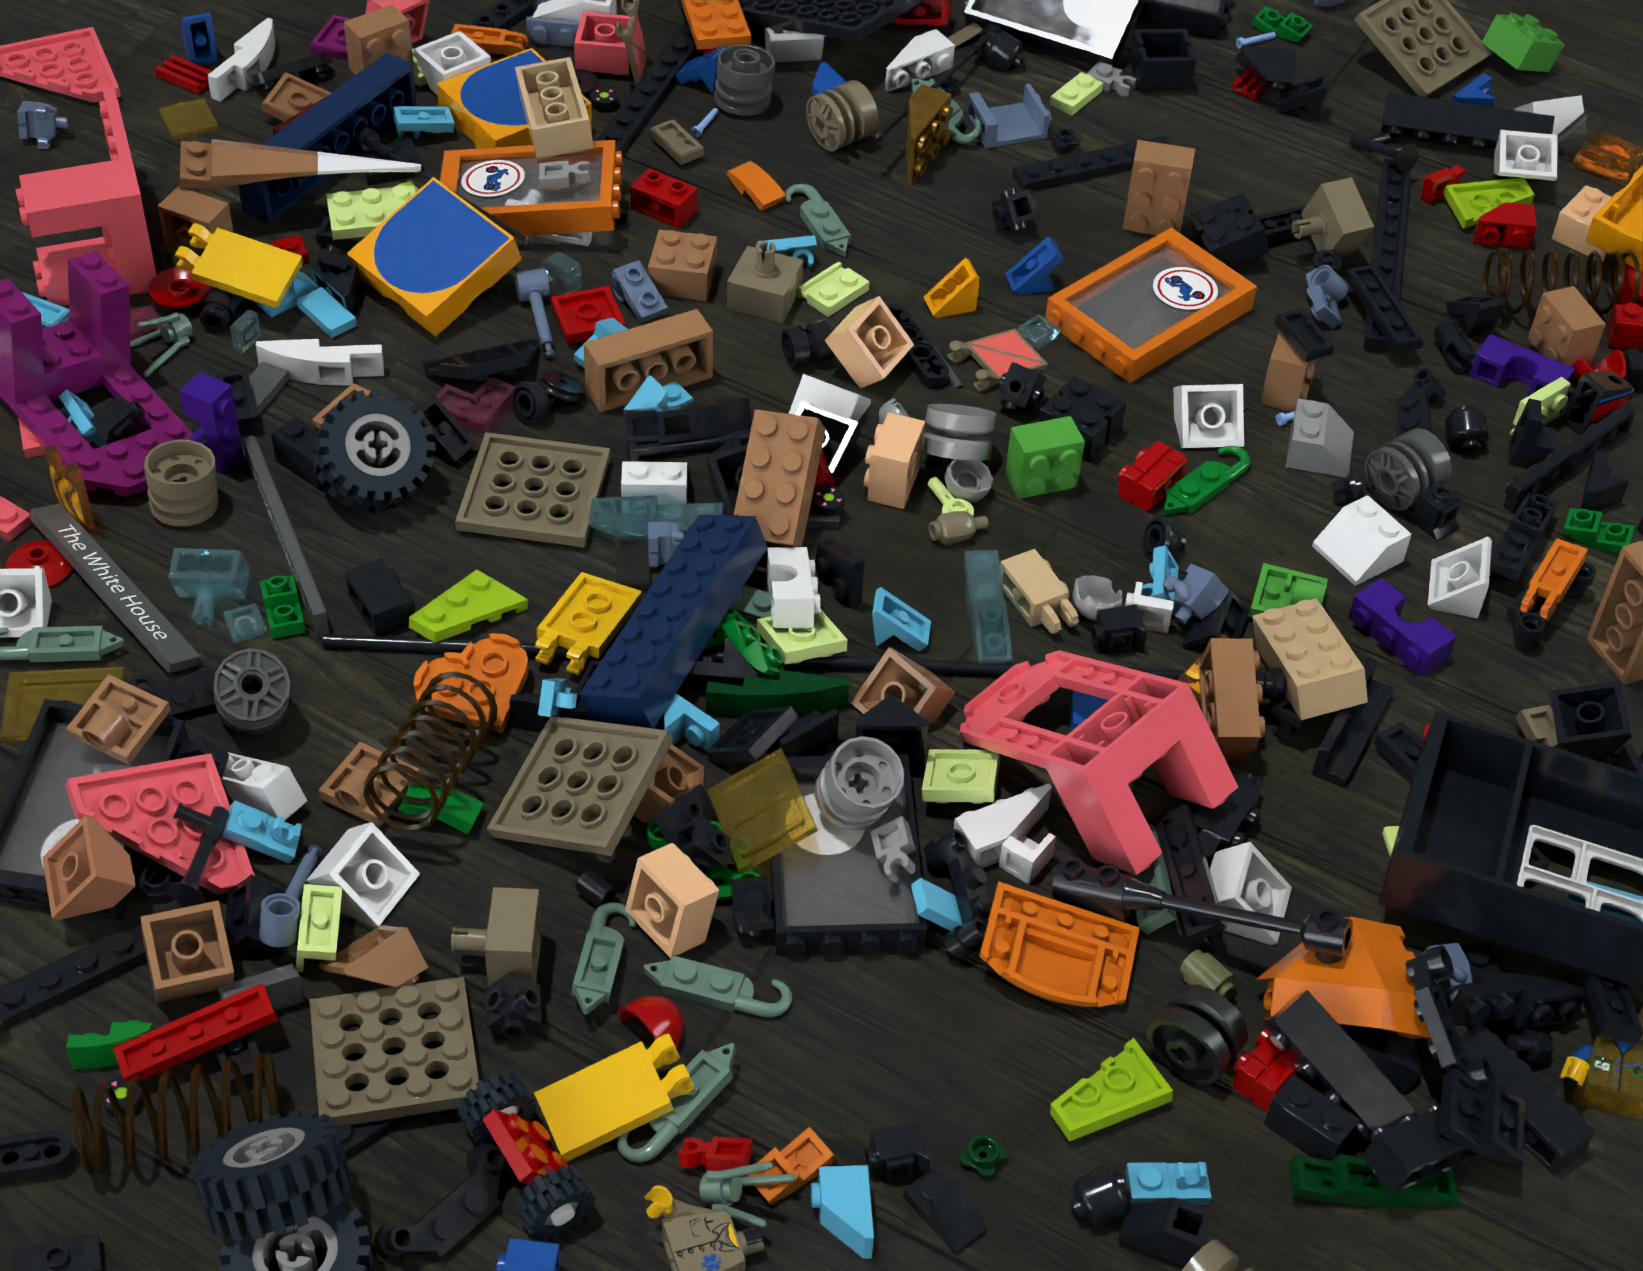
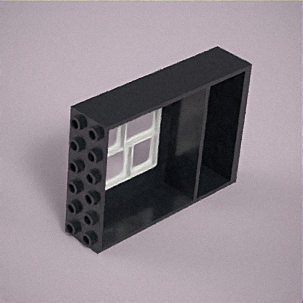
M1435 711L1416 763L1378 903L1643 990V926L1600 912L1602 905L1612 906L1635 915L1643 923V900L1627 897L1587 883L1589 864L1592 859L1620 866L1643 876V775ZM1541 841L1573 852L1575 860L1571 877L1568 878L1530 866L1529 858L1533 842ZM1528 880L1580 896L1585 900V907L1524 888V882Z

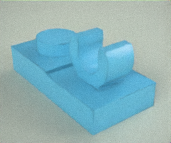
M393 106V117L399 138L404 136L405 131H412L414 139L419 138L420 131L436 134L454 131V120L449 107Z
M815 235L766 240L768 241L767 251H769V244L772 242L776 246L775 253L794 258H804L807 261V267H812L814 262L813 253L817 246Z
M66 389L59 396L65 405L59 411L89 444L94 442L100 447L107 445L90 420L95 416L90 407Z
M1164 545L1153 549V563H1150L1149 566L1153 583L1143 585L1142 593L1144 596L1174 601L1172 615L1177 613V602L1174 600L1176 591L1169 592L1162 584L1169 575L1178 579L1179 566L1167 546Z
M551 678L542 681L538 715L547 717L559 716L564 713L565 708H576L578 694L573 693L572 688H568V679Z
M236 800L230 805L228 809L229 816L221 837L288 864L295 858L302 828L301 824L297 823L294 826L284 822V817L282 816L274 818L269 816L268 813Z
M1204 1162L1127 1163L1126 1182L1132 1195V1200L1129 1201V1204L1175 1197L1194 1205H1210L1211 1192L1206 1163Z

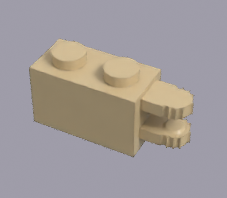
M1035 549L1001 561L998 585L1031 628L1043 623L1050 633H1057L1061 629L1058 617H1061L1068 627L1077 625L1079 615L1068 600L1070 593L1067 585L1058 579L1052 571L1049 562L1045 559L1043 560Z

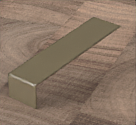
M974 22L947 39L957 47L975 35L981 34L983 28Z

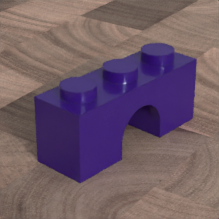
M1489 334L1475 356L1469 377L1496 388L1506 379L1521 380L1529 386L1528 397L1560 377L1570 382L1575 368Z
M198 372L179 391L184 415L202 425L189 440L202 443L211 449L215 456L216 472L225 475L244 456L232 385Z
M1380 578L1354 595L1348 618L1378 641L1381 646L1387 648L1408 667L1423 677L1450 658L1457 636L1432 617L1417 624L1403 621L1400 615L1406 597L1384 579Z

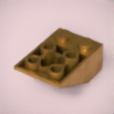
M923 84L909 98L906 132L908 184H912L918 175L921 176L924 173L927 164L931 160H935L938 151L943 145L946 146L951 136V130L948 128L953 114V107L951 106L952 94Z

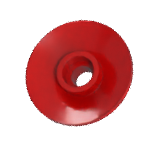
M174 267L160 272L156 275L157 277L151 280L149 294L151 299L162 307L182 309L202 302L206 298L210 286L192 280V271H185Z
M49 540L34 541L19 547L9 556L5 569L44 568L49 589L66 581L74 570L71 564Z

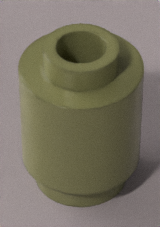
M1195 950L1183 961L1180 967V973L1184 975V981L1188 985L1197 984L1210 988L1224 996L1227 1000L1236 991V986L1234 985L1236 976L1210 953Z

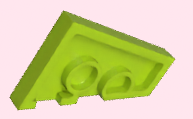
M1525 178L1445 185L1443 192L1445 199L1463 229L1476 225L1480 216L1505 202L1532 204L1535 195Z
M475 570L409 617V628L436 643L471 630V625L486 619L490 623L501 619L502 613L513 609L516 613L527 610L528 599L479 570Z
M1133 1038L1124 1045V1051L1115 1058L1110 1056L1102 1062L1099 1071L1088 1079L1082 1078L1053 1101L1050 1114L1070 1142L1172 1102L1173 1090Z

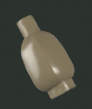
M954 511L941 514L935 521L930 522L929 534L933 541L939 540L943 545L955 544L970 539L976 530L987 529L989 523L986 516L974 518L966 511Z

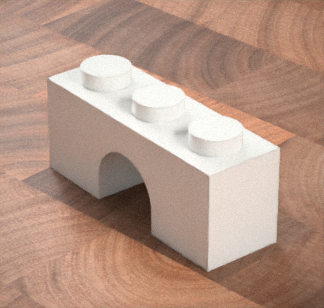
M768 547L767 584L768 592L771 593L773 628H814V614H820V594H818V580L815 577V560H809L807 547Z

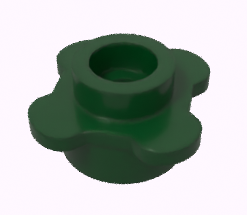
M976 1134L972 1136L968 1149L960 1152L959 1161L963 1166H971L978 1170L981 1177L989 1178L994 1175L995 1166L998 1162L1005 1160L1006 1150L993 1137ZM979 1154H985L986 1158H981Z

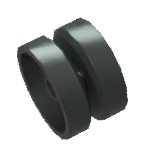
M1197 984L1184 985L1177 990L1168 1001L1166 1009L1155 1017L1147 1031L1149 1046L1157 1059L1175 1075L1197 1085H1211L1217 1081L1228 1068L1230 1060L1236 1057L1245 1046L1249 1035L1245 1020L1233 1004L1214 990Z

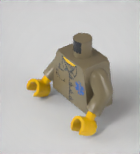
M656 1185L645 1195L646 1200L653 1201L646 1209L647 1215L652 1219L658 1218L661 1214L665 1217V1219H662V1241L672 1271H745V1256L764 1251L763 1239L759 1228L753 1227L736 1232L730 1214L726 1211L716 1212L715 1210L672 1198L670 1191L661 1185Z

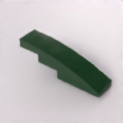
M781 670L779 680L745 676L743 686L708 681L706 689V714L741 718L748 710L792 706L798 716L808 715L815 710L821 713L833 709L846 708L849 699L850 679Z
M1339 1153L1332 1161L1295 1154L1289 1160L1293 1197L1335 1204L1393 1208L1455 1207L1459 1203L1453 1168L1391 1194L1364 1158Z

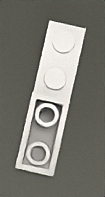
M266 18L234 44L235 54L208 74L212 99L221 102L237 88L244 91L249 90L254 85L251 76L267 70L275 51V36L271 18Z
M319 339L256 341L259 364L263 362L289 371L290 380L319 385L345 386L353 383V377L384 376L382 344L320 347Z

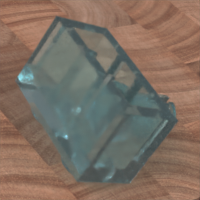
M174 548L168 579L179 597H196L191 620L196 624L203 625L204 618H206L205 624L211 625L214 620L213 616L217 598L245 599L250 567L241 550Z

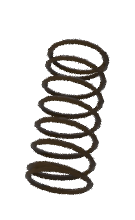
M1498 249L1493 250L1489 254L1484 266L1483 296H1489V271L1492 259L1497 255L1499 259V297H1505L1504 306L1512 314L1519 313L1525 306L1536 314L1537 308H1534L1529 301L1535 278V259L1533 253L1528 249L1521 258L1520 286L1523 301L1518 308H1512L1507 300L1513 275L1512 255L1507 249L1502 253ZM1573 249L1566 256L1563 279L1564 288L1570 287L1569 268L1573 256L1574 278L1572 286L1577 289L1580 277V261L1578 254ZM1552 250L1547 251L1543 258V293L1553 291L1556 287L1558 263L1557 257ZM1593 250L1588 256L1585 281L1589 305L1593 306L1600 314H1607L1614 304H1622L1620 294L1625 274L1624 259L1627 256L1632 257L1635 267V290L1631 303L1637 304L1641 289V268L1637 256L1631 250H1627L1623 254L1616 250L1610 256L1607 282L1611 303L1607 308H1600L1596 303L1602 279L1601 256L1597 250ZM1551 256L1552 275L1550 288L1548 290L1547 270L1549 258ZM1595 256L1596 281L1592 291L1591 267ZM1616 256H1617V258H1618V263H1617V266H1616V269H1615L1614 285H1613V267H1614L1615 258H1616ZM1527 258H1529V279L1528 286L1526 289V262Z
M447 672L441 673L430 680L427 688L418 700L419 703L413 706L408 715L409 718L403 721L398 734L391 739L388 750L381 754L378 765L371 769L363 783V796L369 809L379 820L393 828L416 831L423 830L434 823L439 812L444 807L448 796L452 794L458 780L461 779L467 769V765L470 764L477 749L480 748L486 738V734L489 733L497 720L498 706L493 694L481 681L468 674ZM460 678L477 685L485 694L490 707L488 721L485 719L482 708L472 696L460 688L436 684L444 679ZM448 690L464 697L477 711L480 728L475 730L466 715L452 704L437 699L432 700V693ZM426 706H427L428 711H429V713H430L431 716H429V715L426 714V712H425V707H426ZM433 706H441L454 712L465 723L468 731L454 728L444 722L436 714ZM424 721L436 734L448 740L457 741L460 750L449 751L442 742L432 735L417 731L415 722ZM433 723L439 724L452 735L438 729ZM415 737L426 749L438 755L446 756L450 766H438L432 758L422 751L408 747L405 738ZM424 739L430 740L440 749L428 744ZM471 741L470 746L466 748L464 742ZM404 752L417 765L430 771H436L440 782H428L423 775L411 767L399 764L395 758V753ZM415 755L421 757L428 763L419 760ZM461 756V761L456 764L454 757ZM388 757L391 763H385ZM397 771L406 780L418 786L426 787L431 797L425 799L410 797L398 791L390 784L385 772ZM451 772V777L446 780L444 773ZM379 775L384 785L396 796L412 803L432 804V809L426 813L410 815L399 813L389 808L379 799L374 790L375 777ZM434 788H441V793L437 795ZM373 801L385 812L399 819L412 821L426 820L415 825L395 823L383 816L374 806Z
M267 1050L264 1053L260 1051L254 1061V1112L238 1064L230 1057L223 1065L222 1114L207 1070L198 1063L192 1070L190 1079V1116L180 1085L175 1075L167 1069L159 1080L158 1119L145 1083L135 1075L128 1083L126 1092V1123L117 1096L111 1086L102 1081L96 1089L93 1124L84 1092L79 1087H76L72 1093V1112L77 1148L83 1170L91 1176L94 1169L100 1174L104 1169L102 1146V1098L104 1091L109 1098L116 1118L127 1164L131 1167L136 1163L134 1132V1095L136 1085L148 1114L158 1156L163 1161L168 1157L166 1121L167 1081L171 1084L178 1104L189 1148L195 1155L200 1149L198 1113L199 1074L204 1083L221 1139L228 1137L227 1132L231 1131V1070L239 1089L248 1123L257 1119L259 1123L263 1122L262 1064L271 1116L280 1114L282 1118L271 1053Z

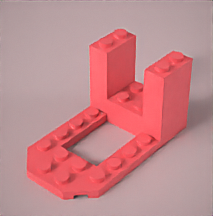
M115 87L103 88L104 101H99L111 161L19 175L21 188L15 189L23 226L29 225L32 238L100 226L102 228L103 237L36 248L38 260L33 261L36 279H39L36 282L40 298L46 297L48 302L62 307L69 306L68 260L86 253L97 251L129 285V295L149 292L151 280L157 277L141 194Z
M1060 650L1046 654V661L1030 666L1028 661L1014 665L965 705L964 715L966 722L961 723L959 732L965 743L1045 768L1094 860L1107 865H1114L1118 869L1138 875L1140 872L1147 870L1152 862L1162 854L1128 785L1130 782L1138 779L1143 771L1152 763L1168 795L1212 809L1223 804L1227 797L1238 788L1188 683ZM1059 687L1108 700L1068 735H1062L1022 722L1026 714L1036 706L1048 701L1050 695Z

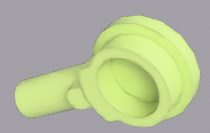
M933 477L928 481L929 488L943 503L942 514L966 511L972 516L974 515L972 504L963 499H955L937 477Z

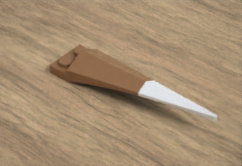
M211 139V144L198 141H181L179 188L214 190L260 181L323 174L420 172L422 165Z

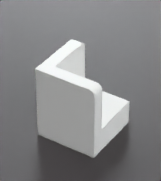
M1049 833L1040 844L1025 836H1022L1019 840L1009 836L1002 844L999 867L1023 882L1030 884L1053 857L1056 836Z

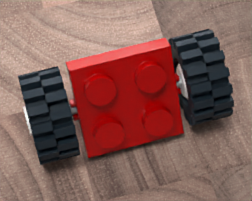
M504 1071L500 1072L498 1078L494 1074L488 1076V1081L484 1084L482 1080L476 1083L477 1089H469L465 1093L468 1098L460 1100L459 1104L461 1107L458 1108L457 1112L472 1139L478 1144L480 1142L482 1144H489L491 1140L493 1143H497L518 1180L529 1184L523 1189L526 1194H519L517 1197L518 1203H515V1209L530 1236L534 1240L546 1241L549 1236L551 1239L558 1238L559 1233L562 1231L564 1234L570 1232L569 1227L580 1225L582 1223L580 1218L588 1217L591 1213L589 1209L595 1206L594 1200L596 1197L579 1169H575L574 1166H568L565 1159L552 1149L548 1142L550 1140L548 1131L539 1122H530L532 1118L531 1113H535V1105L537 1103L519 1074L517 1075L513 1071L508 1074Z

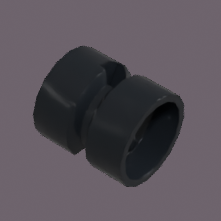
M820 320L808 323L805 329L799 325L782 330V349L790 367L807 365L811 359L819 362L834 357L835 354L825 342V339L832 333L827 321Z

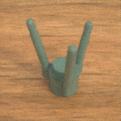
M175 312L165 317L137 323L138 328L163 325L157 331L130 341V348L160 336L167 343H175L143 372L144 377H148L181 347L190 344L188 337L193 334V329L190 321L184 314Z
M771 1162L756 1163L722 1171H707L701 1178L699 1187L700 1198L705 1205H712V1210L716 1212L726 1211L732 1218L764 1228L767 1224L765 1220L729 1206L740 1199L742 1186L794 1182L796 1177L794 1174L740 1177L770 1170L773 1167Z

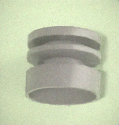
M861 736L845 741L835 750L815 782L814 797L821 813L828 821L843 829L860 830L872 826L887 811L904 785V769L900 758L889 745L876 738Z

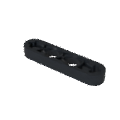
M895 304L887 305L906 334L914 337L911 339L914 346L903 357L925 387L935 390L945 387L948 382V365L904 307ZM921 353L927 355L928 357L918 358L914 355Z

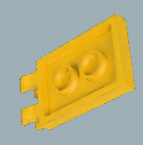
M193 223L188 231V235L193 236L190 245L205 249L201 257L185 246H180L175 253V257L179 259L176 264L177 267L185 271H192V280L276 309L279 308L303 264L302 256L221 228H217L215 233L212 234L204 226Z
M581 572L537 627L538 640L535 647L539 648L540 652L535 657V661L546 665L550 664L557 647L561 646L569 649L566 657L570 658L571 662L566 667V671L580 675L584 670L588 657L592 656L599 659L642 601V591Z
M670 1034L657 1038L647 1050L642 1041L534 1092L559 1152L566 1162L673 1111L674 1108L670 1100L688 1094L695 1089L684 1064L672 1068L662 1080H660L656 1069L672 1064L680 1059Z

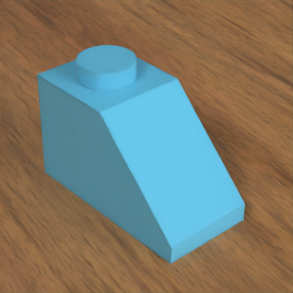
M868 1165L819 1167L818 1183H811L812 1208H819L820 1224L863 1259H871L874 1233Z

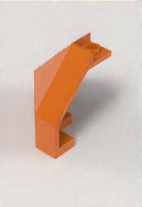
M1344 917L1352 920L1353 934L1349 951L1341 961L1334 964L1323 963L1316 958L1314 951L1306 950L1302 942L1255 979L1268 982V989L1263 1000L1265 1008L1264 1020H1269L1296 994L1308 990L1339 1025L1398 1032L1397 1036L1410 1039L1430 1037L1426 1023L1420 1021L1414 1008V1000H1416L1414 991H1416V987L1407 973L1406 961L1414 959L1415 956L1413 952L1406 951L1402 943L1405 935L1400 926L1356 917Z

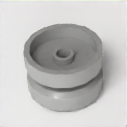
M929 404L926 409L925 422L936 430L924 433L922 451L934 456L957 460H989L991 458L993 442L980 434H988L995 429L996 413L972 406Z

